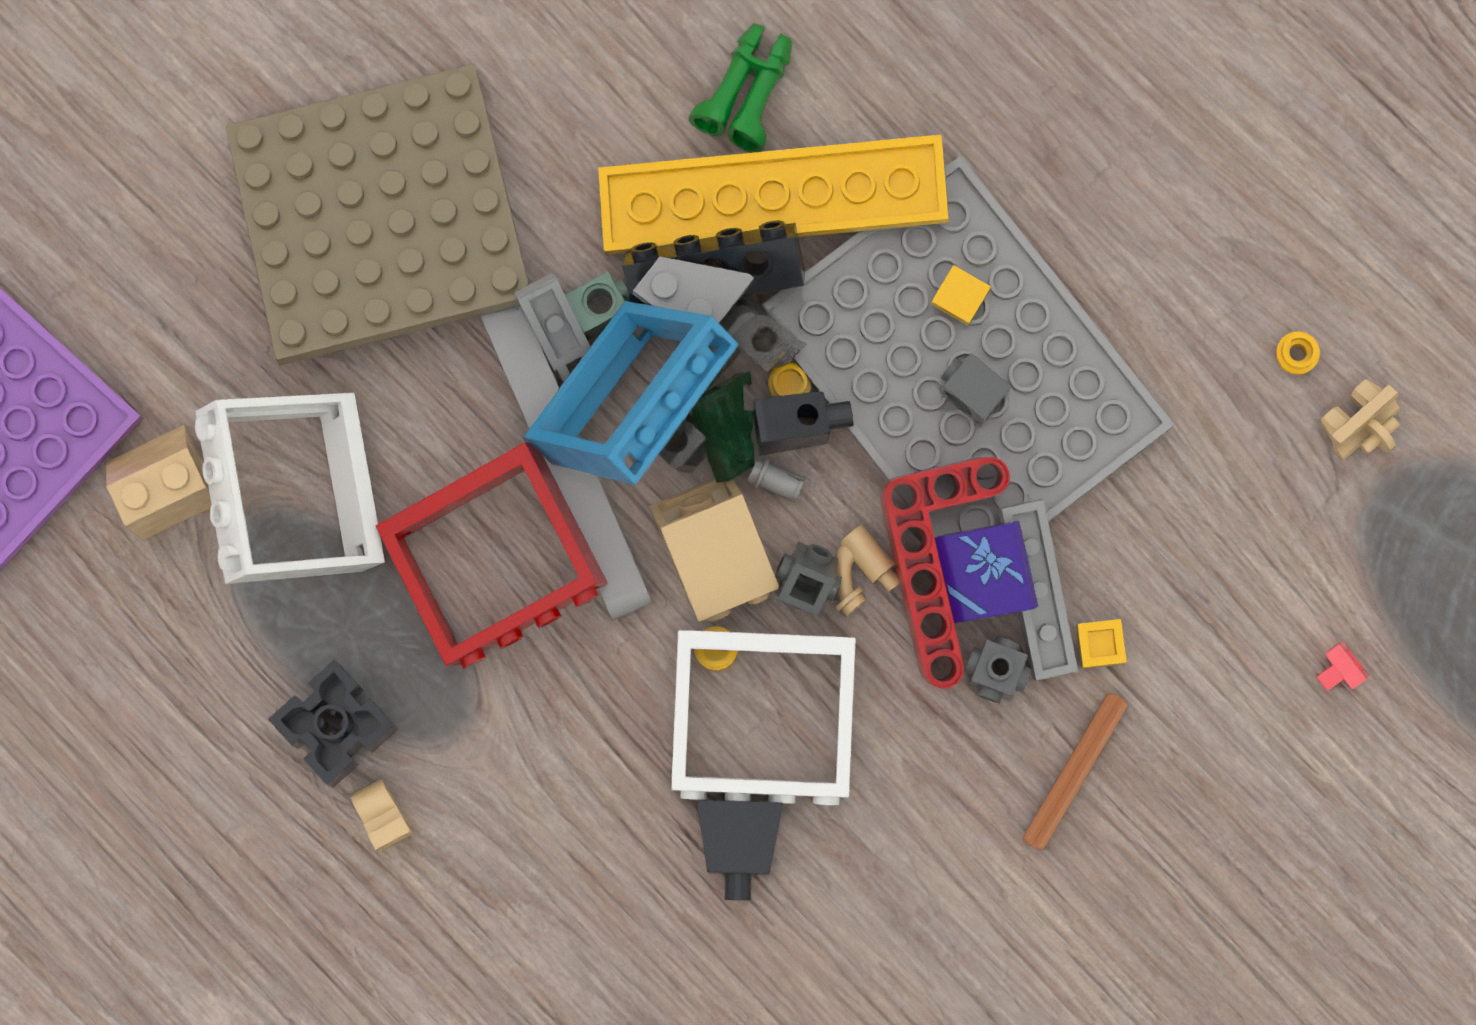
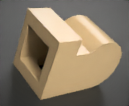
M382 778L350 794L352 803L364 823L363 826L376 851L381 852L415 834Z

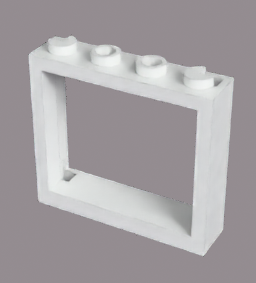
M354 393L215 400L195 411V432L201 441L204 458L202 467L203 477L209 487L212 504L210 518L212 524L216 527L219 544L218 563L221 570H223L225 584L363 572L385 562L380 534L376 528L378 521ZM320 417L345 557L253 564L228 422Z
M678 630L671 790H681L680 798L698 800L707 799V792H725L724 800L751 801V793L769 794V802L795 803V795L813 796V804L839 805V797L849 798L856 638ZM691 649L841 655L836 783L686 776Z

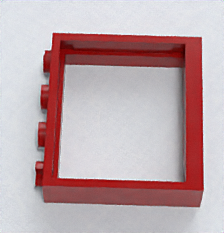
M527 442L522 443L376 525L445 666L461 664L462 668L465 669L474 663L486 659L484 651L497 644L502 649L524 638L522 630L535 623L538 628L551 624L561 617L560 609L571 603H574L577 608L591 602V599L599 595L596 590L608 584L543 455ZM525 471L579 578L457 644L404 538Z

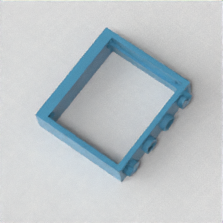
M625 301L524 435V438L551 464L636 485L739 344L710 315ZM640 326L644 331L637 339L633 332ZM651 336L681 341L606 444L577 438ZM708 347L717 348V350L713 353ZM627 455L634 460L629 469L623 461Z

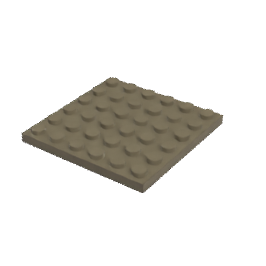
M475 63L225 126L275 357L279 366L520 306L514 292L529 285Z

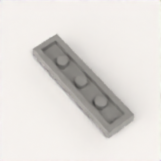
M1038 499L998 508L1001 524L1020 521L1039 606L1032 610L1019 612L1029 665L1032 668V679L1037 681L1077 672L1078 667L1044 500Z

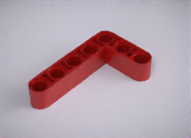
M978 457L893 477L885 482L880 491V503L918 668L926 682L941 689L953 687L961 680L964 673V664L929 511L980 500L1002 493L1008 486L1010 473L1007 465L995 457ZM985 464L992 465L997 472L996 483L988 489L982 488L977 481L978 469ZM942 474L949 475L955 483L953 494L946 499L938 497L934 491L935 480ZM899 484L907 485L912 491V501L904 509L897 508L891 500V493ZM909 527H916L922 534L921 546L913 552L905 550L901 543V536ZM919 570L928 571L932 577L931 588L924 594H916L911 587L912 576ZM929 613H937L942 620L941 630L935 636L926 637L921 630L922 619ZM939 656H947L952 663L950 674L943 679H935L931 673V664Z

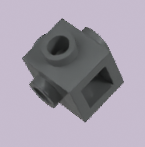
M798 542L792 555L786 553L783 555L776 570L775 577L780 579L778 600L818 616L826 599L833 600L841 583L842 577L836 575L838 558L833 557L831 552L822 546L815 544L807 546Z
M996 636L995 642L986 640L982 649L973 647L965 672L972 674L968 686L977 689L975 695L995 703H1000L1002 698L1009 701L1015 691L1023 693L1032 668L1024 666L1028 655L1019 652L1020 644ZM1000 660L1007 664L1008 671L1005 675L999 676L992 671V663L994 661Z

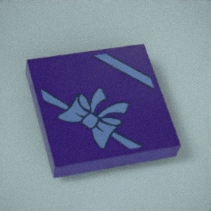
M1020 521L934 537L954 623L1027 611L1039 607Z

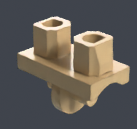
M1365 379L1351 393V401L1360 408L1355 415L1350 418L1337 406L1333 407L1322 417V428L1332 440L1334 453L1342 461L1359 447L1366 454H1369L1377 446L1388 453L1396 447L1395 440L1391 434L1400 427V424L1394 418L1400 411V407L1395 399L1398 397V392L1389 384L1382 390L1379 386Z

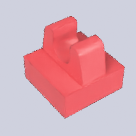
M1342 640L1325 654L1332 665L1316 678L1326 691L1342 680H1345L1353 690L1369 677V674Z

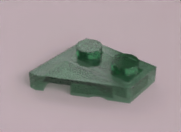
M749 371L736 373L707 390L691 409L716 483L730 481L754 466V445L751 439L753 411H744L743 386L752 385Z

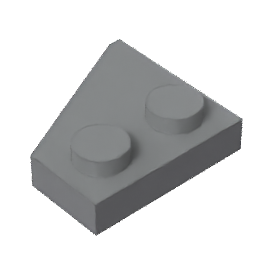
M659 257L635 287L633 295L646 305L710 315L721 324L752 284L754 277L748 273Z

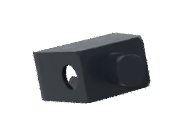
M823 391L754 399L752 415L759 456L824 445L829 441L830 430L854 426L850 401L825 404ZM807 415L812 417L815 423L804 425L798 418Z
M698 800V813L707 873L725 874L724 900L751 901L752 875L770 874L782 812V802Z

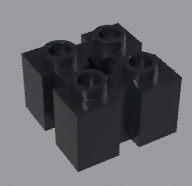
M335 659L308 683L315 691L303 702L294 695L268 718L291 746L299 749L305 744L311 750L303 759L322 781L331 788H334L359 765L352 757L364 746L373 753L398 730L395 724L371 699L363 705L356 699L364 690ZM342 714L344 720L341 722V731L337 734L332 731L327 735L325 731L329 727L326 721L328 716L333 715L338 718Z

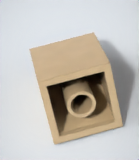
M185 425L106 462L107 490L124 526L142 540L148 539L210 509L212 505L209 487L203 477V461Z
M729 473L649 506L698 622L705 619L709 622L722 619L730 614L731 608L743 603L749 605L760 603L768 599L772 591L779 589L744 497Z

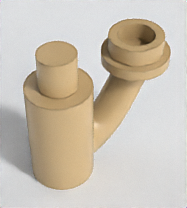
M862 524L839 543L840 547L835 557L838 558L836 575L842 577L837 590L840 603L835 609L838 612L842 611L847 617L866 601V598L862 595L863 590L861 587L853 590L851 568L854 562L872 584L879 581L889 593L899 586V580L892 570L895 566L894 561Z

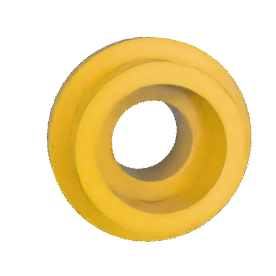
M1301 331L1286 334L1276 347L1278 364L1284 371L1293 375L1308 373L1316 366L1320 357V349L1316 340L1308 333ZM1292 347L1301 348L1304 352V359L1301 361L1292 359L1290 349Z

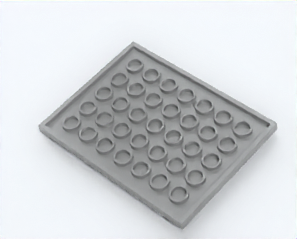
M960 155L945 166L949 223L859 231L805 272L804 286L782 289L756 309V314L792 360L805 372L813 387L817 391H823L827 404L850 401L854 426L847 427L846 429L886 480L978 457H995L1007 465L1010 480L1007 488L1002 493L980 500L929 511L934 537L1001 524L998 508L1038 499L1044 500L1049 523L1175 425ZM953 265L991 286L969 326L931 305L933 298ZM971 353L1012 386L1009 394L982 426H979L941 394L943 385L946 383L941 378L943 373L956 358L964 362ZM985 464L978 469L977 481L982 488H991L996 483L997 472L992 465ZM947 474L940 475L934 483L936 495L946 499L953 494L955 489L953 478ZM899 484L894 490L908 507L912 501V491L907 485Z

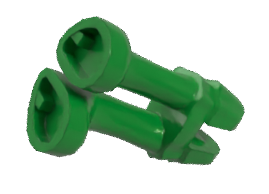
M753 23L737 40L739 46L731 53L732 61L716 92L710 99L697 104L688 117L689 122L701 132L711 136H721L727 126L735 100L748 74L755 77L727 133L730 142L750 153L762 152L766 144L767 135L761 123L762 113L778 79L784 76V66L790 63L792 39L780 34L776 43L771 48L767 62L754 57L756 50L760 47L765 31V26Z

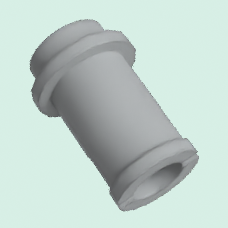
M768 457L766 461L757 458L747 482L754 484L755 490L762 487L795 503L806 477H801L771 464V459Z

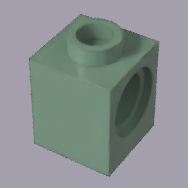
M609 272L565 294L587 340L602 333L625 301L630 302L628 289L622 279L614 282ZM603 295L612 300V306L607 312L597 314L588 308L590 301L596 296Z

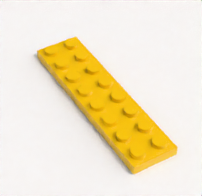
M941 134L598 167L603 247L606 255L623 254L626 251H631L632 247L647 242L656 243L657 246L673 244L677 238L687 235H697L699 239L714 237L719 231L728 228H740L742 232L759 229L761 224L775 220L784 221L785 224L796 223L798 237L949 223Z

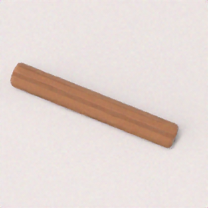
M1113 693L1107 694L1023 836V841L1032 848L1041 851L1046 847L1127 709L1128 703L1123 698Z

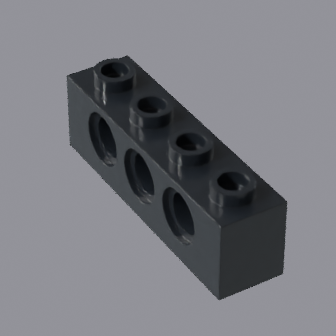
M781 220L769 221L761 224L759 229L743 232L740 228H728L719 231L714 237L699 239L697 235H687L677 238L673 244L657 246L653 242L641 243L632 247L631 251H626L622 266L630 302L640 304L645 303L633 295V290L659 257L703 265L702 262L706 259L716 258L724 264L725 267L722 269L748 273L754 277V280L742 296L804 286L805 267L796 223L785 224ZM751 251H760L766 255L767 260L763 263L755 264L748 261L745 255Z

